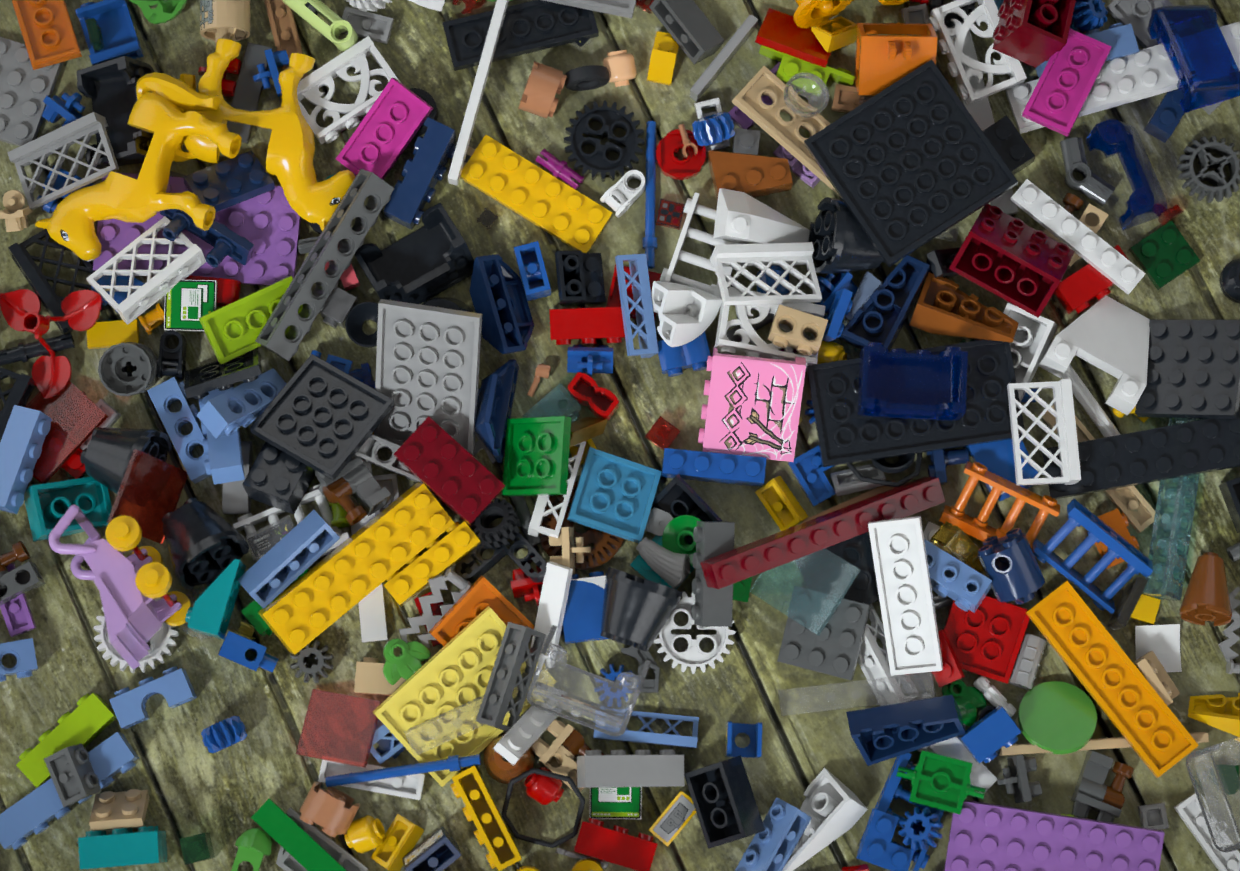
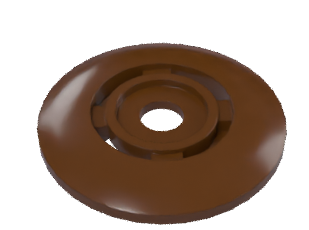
M578 481L574 482L568 505L573 501ZM550 495L549 500L553 507L564 501L563 495ZM567 506L562 527L574 528V522L567 520L570 507ZM561 508L556 511L558 516L560 514ZM553 513L543 518L542 527L555 530L557 520ZM591 527L585 533H578L574 529L575 546L576 537H583V546H588L592 543L595 545L590 553H584V563H576L575 553V570H589L605 564L618 552L624 539ZM539 533L542 541L541 545L549 557L562 556V546H550L549 536Z

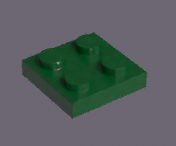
M1172 220L1129 249L1157 290L1201 261Z

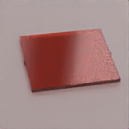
M71 381L56 396L45 399L41 392H39L26 405V408L41 411L52 419L50 431L45 437L42 453L37 459L33 474L44 484L47 483L92 435L94 429L99 427L109 417L86 396L84 391L81 392Z
M134 449L107 523H110V521L119 516L132 517L141 527L142 537L163 544L165 537L162 530V517L169 512L175 511L188 476L187 472Z

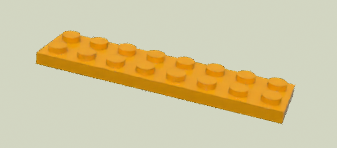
M1068 581L1064 582L1026 612L1035 626L1156 778H1159L1199 746Z

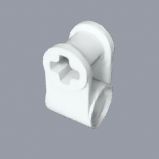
M638 170L628 171L615 185L611 186L603 194L600 201L602 203L606 202L616 212L615 215L618 218L621 217L645 191L644 175ZM636 178L641 181V185L633 189L627 185L628 181Z

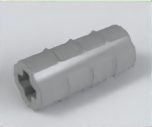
M1024 634L1015 666L1012 670L1010 684L1032 690L1042 654H1044L1045 639L1031 634Z

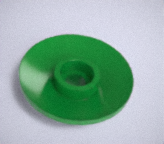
M681 515L672 519L666 525L662 535V545L672 552L688 554L690 566H693L696 542L693 538V543L688 544L686 537L687 535L693 537L697 521L702 520L692 515Z

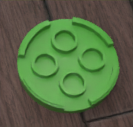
M1049 681L1034 686L1032 690H1029L1024 695L1019 707L1018 723L1021 732L1033 746L1036 745L1044 750L1053 752V754H1069L1078 751L1089 742L1096 728L1097 712L1092 700L1080 688L1066 682Z

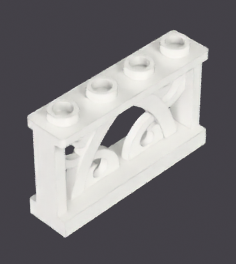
M955 0L932 9L930 18H928L929 24L933 25L940 38L938 45L942 54H946L949 59V72L952 77L957 78L960 85L957 86L958 93L962 100H966L968 105L1010 87L1022 84L1027 79L1020 61L992 49L993 44L986 52L985 63L976 61L962 52L964 40L969 29L979 37H993V32L1000 18L998 17V9L994 0ZM977 1L979 6L969 16L961 9V7ZM948 13H956L963 18L964 23L962 24L957 19H951L955 27L949 29L944 23V18ZM976 21L979 27L981 22H986L988 25L987 30H979L974 25V22ZM955 36H956V39H955V42H954V45H953V42H952V40H951L950 37H955ZM993 52L999 53L1001 59H993L994 65H991V54ZM962 65H964V66H966L967 68H969V69L966 71V73H965L964 68H963ZM983 73L987 74L988 80L985 88L977 90L970 85L969 79L971 76H976L979 83L982 80ZM993 75H1009L1010 79L993 85Z
M369 36L300 80L298 84L297 97L302 115L320 144L333 142L339 137L340 132L346 128L348 130L354 128L360 123V119L366 116L382 93V91L375 90V86L382 83L379 80L370 81V77L382 75L388 79V82L391 78L398 80ZM372 54L381 69L369 71L366 57ZM351 67H354V74H357L360 71L361 74L356 76H349L347 74V70ZM339 76L348 82L361 81L359 94L354 104H340L330 101L335 92L334 78ZM325 85L329 87V91L323 99L321 97L325 92H320L319 88ZM304 98L316 105L311 115L308 114L300 102ZM321 109L325 110L323 113L324 121L327 117H332L334 120L328 127H320L316 123L317 114Z
M730 286L728 288L729 297L741 296L742 292L735 287ZM752 291L757 296L765 295V293ZM722 301L714 348H718V352L795 361V357L806 358L805 372H807L808 365L817 364L818 352L816 355L803 356L795 354L793 348L788 346L784 348L785 352L779 351L783 348L775 346L773 343L767 344L752 327V325L763 321L768 313H772L775 316L779 304L732 305L735 306L737 319L728 321L730 305H723ZM813 303L780 304L821 318L825 314V306ZM751 309L759 311V317L748 319V317L754 316L751 313ZM740 325L741 329L735 331L733 336L739 335L742 340L741 342H734L728 339L727 330L730 327ZM779 325L785 332L791 331L787 325ZM803 333L806 339L815 340V337L812 333L811 338L805 333Z

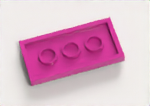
M1069 29L1066 45L1061 51H1057L1050 57L1022 113V117L1068 137L1112 46Z
M391 78L336 160L355 175L358 174L360 169L374 173L384 180L429 116L433 107L396 78Z

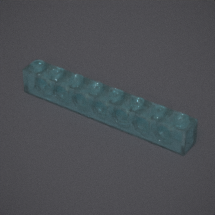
M1169 418L1168 426L1208 418ZM1200 474L1160 481L1148 557L1153 562L1154 571L1147 578L1145 577L1144 594L1157 599L1181 601Z

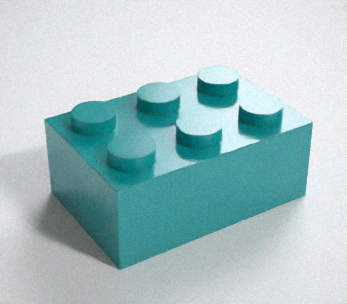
M158 826L138 827L137 833H133L132 828L112 829V835H107L106 830L85 832L86 837H78L80 869L168 862L166 831H159Z

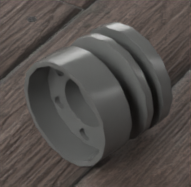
M120 343L111 346L103 353L99 361L98 374L105 388L115 395H137L146 392L154 386L158 379L156 372L158 359L154 352L142 343ZM127 366H136L137 370L131 373L127 371Z

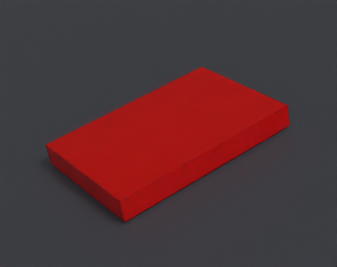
M771 8L768 9L757 34L756 43L821 67H826L831 52H827L812 32V27L800 28L794 22L793 16Z

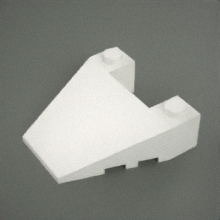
M1105 296L1055 336L1038 366L1061 378L1075 355L1118 379L1105 403L1128 415L1136 406L1147 385L1150 319Z

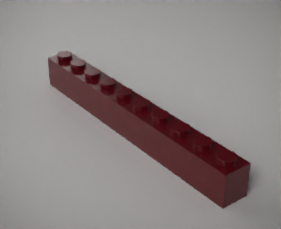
M926 476L900 487L893 488L704 560L700 564L707 587L724 588L869 532V522L905 518L944 503L946 501L939 478Z

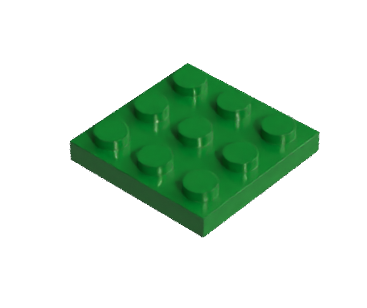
M554 416L507 419L503 475L505 488L502 490V495H567L571 417Z

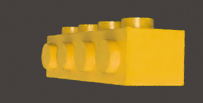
M458 521L446 530L448 534L441 540L436 538L426 547L428 550L421 556L417 554L406 563L408 565L400 572L397 570L386 579L385 588L401 607L429 585L428 579L441 576L447 568L454 566L481 543L465 521L461 524Z
M474 765L451 777L454 782L450 785L457 799L462 798L465 804L462 810L468 822L473 820L477 828L474 834L480 846L485 844L489 851L485 856L491 868L497 867L498 871H501L522 860L523 858L477 767Z

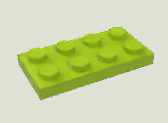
M288 276L199 317L219 364H224L262 346L255 340L292 282V276ZM303 304L299 307L298 314L302 311ZM290 326L286 328L285 335L288 334Z

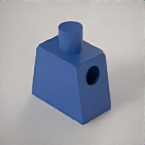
M228 631L218 655L254 671H257L258 667L272 673L279 659L265 653L267 647L231 631ZM248 649L256 652L254 660L245 657V652Z

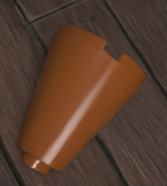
M1205 552L1197 558L1180 607L1181 618L1189 623L1205 626V621H1214L1213 626H1221L1231 622L1232 611L1224 560L1217 553Z
M502 733L485 748L483 760L486 771L494 780L503 784H509L511 779L534 767L535 753L530 747L514 766L510 762H505L503 756L493 749L506 734Z

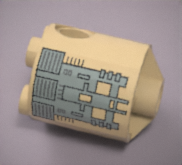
M200 0L201 36L215 41V44H217L218 39L240 41L250 36V0Z

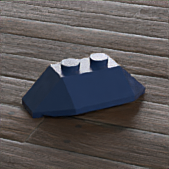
M499 254L479 256L474 261L469 291L475 312L482 314V337L502 354L524 351L531 337L534 322L521 278L509 265L502 261L503 259Z
M510 359L485 377L481 382V388H478L477 417L474 429L478 438L497 463L502 464L506 445L507 419H511L519 366L515 359Z

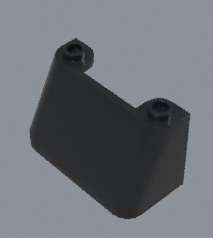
M127 56L76 71L79 92L92 99L93 112L106 118L108 124L106 131L118 166L143 163L154 135L127 124L133 106L137 101V81L144 75L155 72L148 63ZM99 132L96 133L97 144L89 145L96 149L101 141ZM87 148L85 154L88 165L91 164L96 152ZM101 154L96 166L98 169L110 166L106 155Z
M441 202L425 211L422 216L424 227L383 250H380L376 244L369 243L362 245L355 252L354 255L380 300L385 299L420 305L472 275L474 259L465 240Z

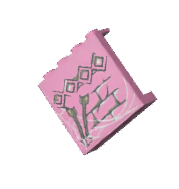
M714 348L713 356H708L706 371H711L710 380H705L703 395L708 396L707 404H702L701 419L705 420V428H699L698 443L703 444L702 452L764 457L769 460L794 462L806 358L795 357V361L731 355L717 353L718 348Z

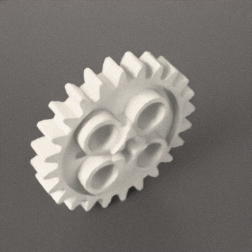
M683 591L682 599L660 631L659 638L655 639L653 643H661L662 647L658 649L657 653L666 652L663 661L666 662L672 659V668L681 664V672H684L687 666H689L692 674H695L696 667H700L704 673L706 664H709L714 669L715 659L720 662L724 661L720 655L722 652L730 654V651L725 646L726 644H734L732 640L728 639V635H733L736 631L729 630L728 627H702L696 625V629L716 630L717 633L715 635H696L694 640L691 639L689 634H671L672 629H691L692 624H694L691 609L695 605V594L692 592L691 597H688L685 591ZM679 611L685 612L688 616V622L684 626H678L674 622V615ZM678 637H683L688 642V648L684 652H677L674 649L673 643ZM705 637L710 638L714 644L713 649L707 653L701 651L699 647L701 639Z
M162 597L155 598V601L160 600ZM96 616V619L101 623V625L94 626V630L101 633L94 637L96 642H102L97 647L98 651H106L102 656L104 660L112 657L111 666L114 667L120 663V670L124 671L129 664L110 644L105 616ZM163 622L161 628L148 641L151 644L148 650L149 654L138 661L140 663L138 667H140L143 673H145L146 665L148 664L154 670V661L156 660L162 664L165 663L162 658L163 654L172 655L168 647H175L177 645L171 639L172 637L179 636L178 631L172 630V628L177 626H170ZM129 666L131 673H134L135 670H136V668L133 670V669Z

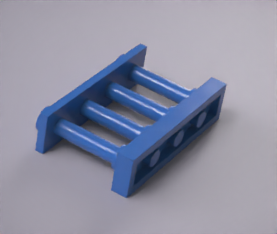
M1073 499L1067 505L1069 519L1044 545L1037 538L1033 542L1034 555L1042 563L1048 562L1089 595L1099 609L1103 611L1106 609L1112 614L1115 611V603L1112 598L1135 574L1141 573L1147 578L1154 571L1153 562L1076 499ZM1076 526H1083L1088 530V536L1065 560L1053 552ZM1101 541L1108 547V552L1085 576L1081 575L1073 566L1096 542L1099 543ZM1121 557L1127 562L1128 567L1104 592L1101 591L1092 582L1115 558L1119 559Z
M910 753L896 757L874 808L899 817L897 826L903 829L905 827L900 825L899 821H907L908 819L893 813L889 806L893 798L896 800L900 798L909 802L911 792L902 788L903 785L899 784L902 777H896L899 766L913 770L916 767L913 765V761H910L912 755ZM909 802L922 809H925V807L929 808L931 813L939 815L937 822H940L944 813L943 810ZM918 826L916 831L924 833L925 827ZM891 841V843H894V844H896V845L905 847V846L900 845V844H898V843H896V842H894V841ZM919 848L918 852H914L911 860L913 864L910 870L919 871L920 868L924 869L930 855Z

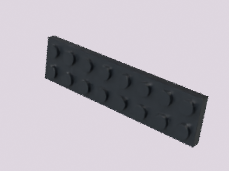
M1238 413L1237 419L1209 418L1078 442L1081 480L1073 485H1065V483L1048 484L1050 497L1061 499L1240 467V413ZM1056 446L1046 449L1054 455L1059 448ZM1042 452L1045 465L1050 458ZM1052 461L1045 469L1046 472L1052 477H1061V468Z

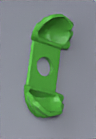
M252 828L244 831L235 843L239 848L231 871H238V867L243 861L250 862L253 866V871H259L264 855L269 856L271 854L272 840L270 835L261 828Z

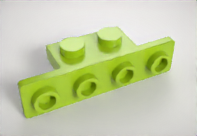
M760 46L759 54L781 62L776 76L790 87L821 98L828 79L845 86H852L855 76L851 75V72L846 69H834L828 67V64L826 67H821L769 47Z

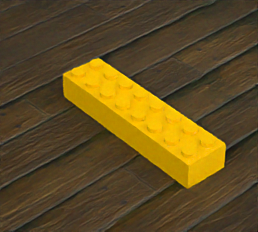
M417 482L258 613L287 650L295 655L455 523L426 485Z

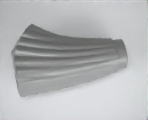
M646 537L637 545L636 549L645 562L673 589L677 588L689 575L690 558L688 554L667 550Z

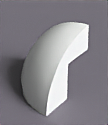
M653 281L651 295L653 312L658 314L660 321L657 330L670 347L682 346L699 337L713 322L721 307L722 299L706 291L677 283Z

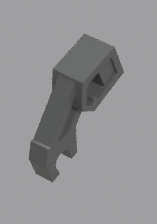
M633 646L621 648V653L636 658L640 664L638 667L639 693H658L660 668L649 651L647 652ZM646 666L648 669H653L655 679H642V668Z

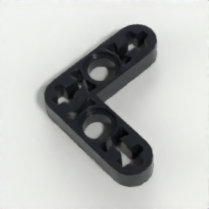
M513 533L515 543L504 545L501 542V547L498 548L493 544L491 549H494V553L489 559H483L482 553L490 547L482 543L477 545L458 562L456 573L466 581L474 583L508 555L531 581L540 583L544 580L547 563L520 533ZM527 548L528 554L526 557L516 558V553L519 549ZM478 559L481 565L479 566L474 560ZM532 561L541 569L539 573L535 572L530 566ZM467 567L472 570L470 574L465 571Z

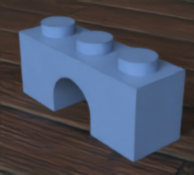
M175 666L163 671V676L154 680L153 677H149L138 682L139 687L130 690L127 687L115 692L116 697L109 700L120 727L127 729L148 720L146 702L154 694H162L170 708L178 707L196 699L197 696L186 670L178 669Z

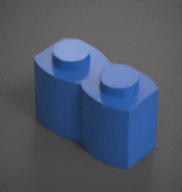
M705 331L693 341L682 346L670 347L664 340L657 341L658 358L662 374L674 377L683 374L684 369L693 368V371H700L707 368V359L711 355Z

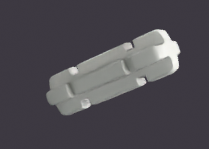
M985 676L977 678L973 683L974 687L983 692V696L992 706H1002L1008 715L1012 717L1016 713V708L1011 703L1008 704L1006 702L1007 699L994 685L991 686L989 684L990 681Z

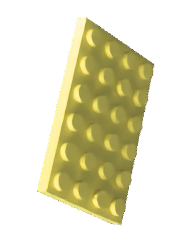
M489 606L373 711L377 718L419 763L448 759V756L459 755V757L477 755L504 731L476 722L507 627ZM537 661L520 715L557 682L539 661ZM523 662L522 665H521V668H520L521 674L524 673V671H525V668H526V663H525V662ZM515 687L514 690H513V693H512L513 699L517 696V693H518V688H517V687ZM509 712L505 714L503 725L507 726L510 718ZM448 769L428 773L443 787L452 779L451 777L461 770L450 772Z

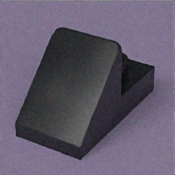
M960 247L934 250L927 254L928 259L926 263L930 265V273L934 274L935 278L943 277L948 279L959 275L950 270L949 267Z

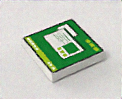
M180 280L165 295L164 330L204 331L199 317L217 310V281Z
M642 787L590 788V818L641 819Z

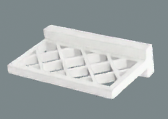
M166 216L86 278L88 283L120 314L121 319L127 325L166 295L180 280L186 279L206 263L202 250L196 244H193L182 232L174 241L166 238H157V233L170 223ZM142 244H151L150 254H137L138 248ZM156 244H169L168 254H155ZM174 244H184L188 248L182 254H173ZM122 260H132L131 270H118V263ZM136 260H149V269L135 270ZM154 260H167V266L164 269L153 270ZM103 275L112 276L111 285H99L96 281ZM117 276H130L129 286H116ZM134 276H148L147 282L144 285L133 286ZM115 291L128 292L127 298L120 304L114 300Z
M813 243L716 245L710 257L711 266L716 269L723 305L821 302L822 295L812 258L814 252ZM779 265L786 271L780 276L771 270L770 267ZM795 265H806L808 272L806 275H803L793 267ZM747 266L757 267L761 270L760 274L756 277L746 270ZM723 267H732L737 273L732 278L723 271ZM788 273L800 280L796 286L784 279ZM740 274L752 282L748 288L736 281ZM764 274H767L776 281L772 287L760 280ZM804 283L812 289L813 294H805L799 290V287ZM756 284L767 293L764 296H757L750 290ZM781 284L790 293L789 295H781L774 289ZM732 285L742 292L741 296L729 297L728 288Z
M1061 379L1060 381L1009 383L1007 391L1016 485L1061 483L1073 485L1081 480L1071 379ZM1053 388L1054 399L1049 405L1037 395L1042 389ZM1014 390H1024L1031 396L1024 406L1015 399ZM1033 399L1045 408L1038 417L1026 409ZM1047 411L1056 418V424L1052 429H1049L1040 421ZM1022 412L1034 421L1026 431L1017 423V417ZM1035 424L1047 433L1040 443L1028 433ZM1049 436L1058 442L1059 449L1054 455L1042 446ZM1024 437L1036 446L1029 456L1020 450V442ZM1038 449L1050 458L1043 468L1031 459ZM1052 461L1061 468V477H1052L1045 471ZM1027 462L1038 471L1032 479H1023L1022 468Z

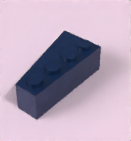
M427 117L424 123L427 126L424 137L418 136L414 144V158L407 160L403 168L402 176L405 178L403 182L397 181L391 198L383 211L385 217L411 230L415 224L419 225L422 221V216L425 213L422 210L426 202L431 203L436 193L434 187L438 180L442 181L448 169L445 166L449 158L453 159L457 145L455 130Z
M909 255L904 257L889 274L885 282L875 290L864 306L844 326L840 340L874 356L889 354L926 281L928 273H930V265Z
M953 695L846 712L851 737L867 766L966 734L961 711Z

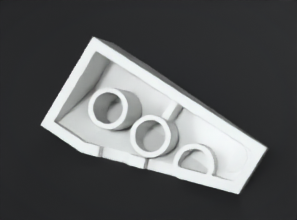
M724 188L719 189L714 239L741 244L808 242L810 230L744 192Z
M1007 303L1003 313L1019 323L1012 343L1010 342L1016 382L1031 383L1039 367L1038 365L1054 336L1057 324L1042 316L1037 318L1025 310ZM1018 390L1020 402L1026 393L1024 390Z
M825 768L810 783L803 794L806 798L800 810L812 817L782 871H793L850 830L868 810L848 787Z

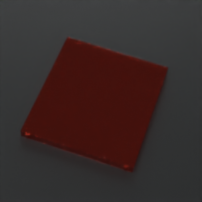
M313 689L296 754L366 768L378 718L373 711L382 702Z

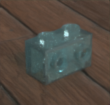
M560 383L528 410L522 418L567 416L571 417L572 423L580 416L578 412L581 410V405Z

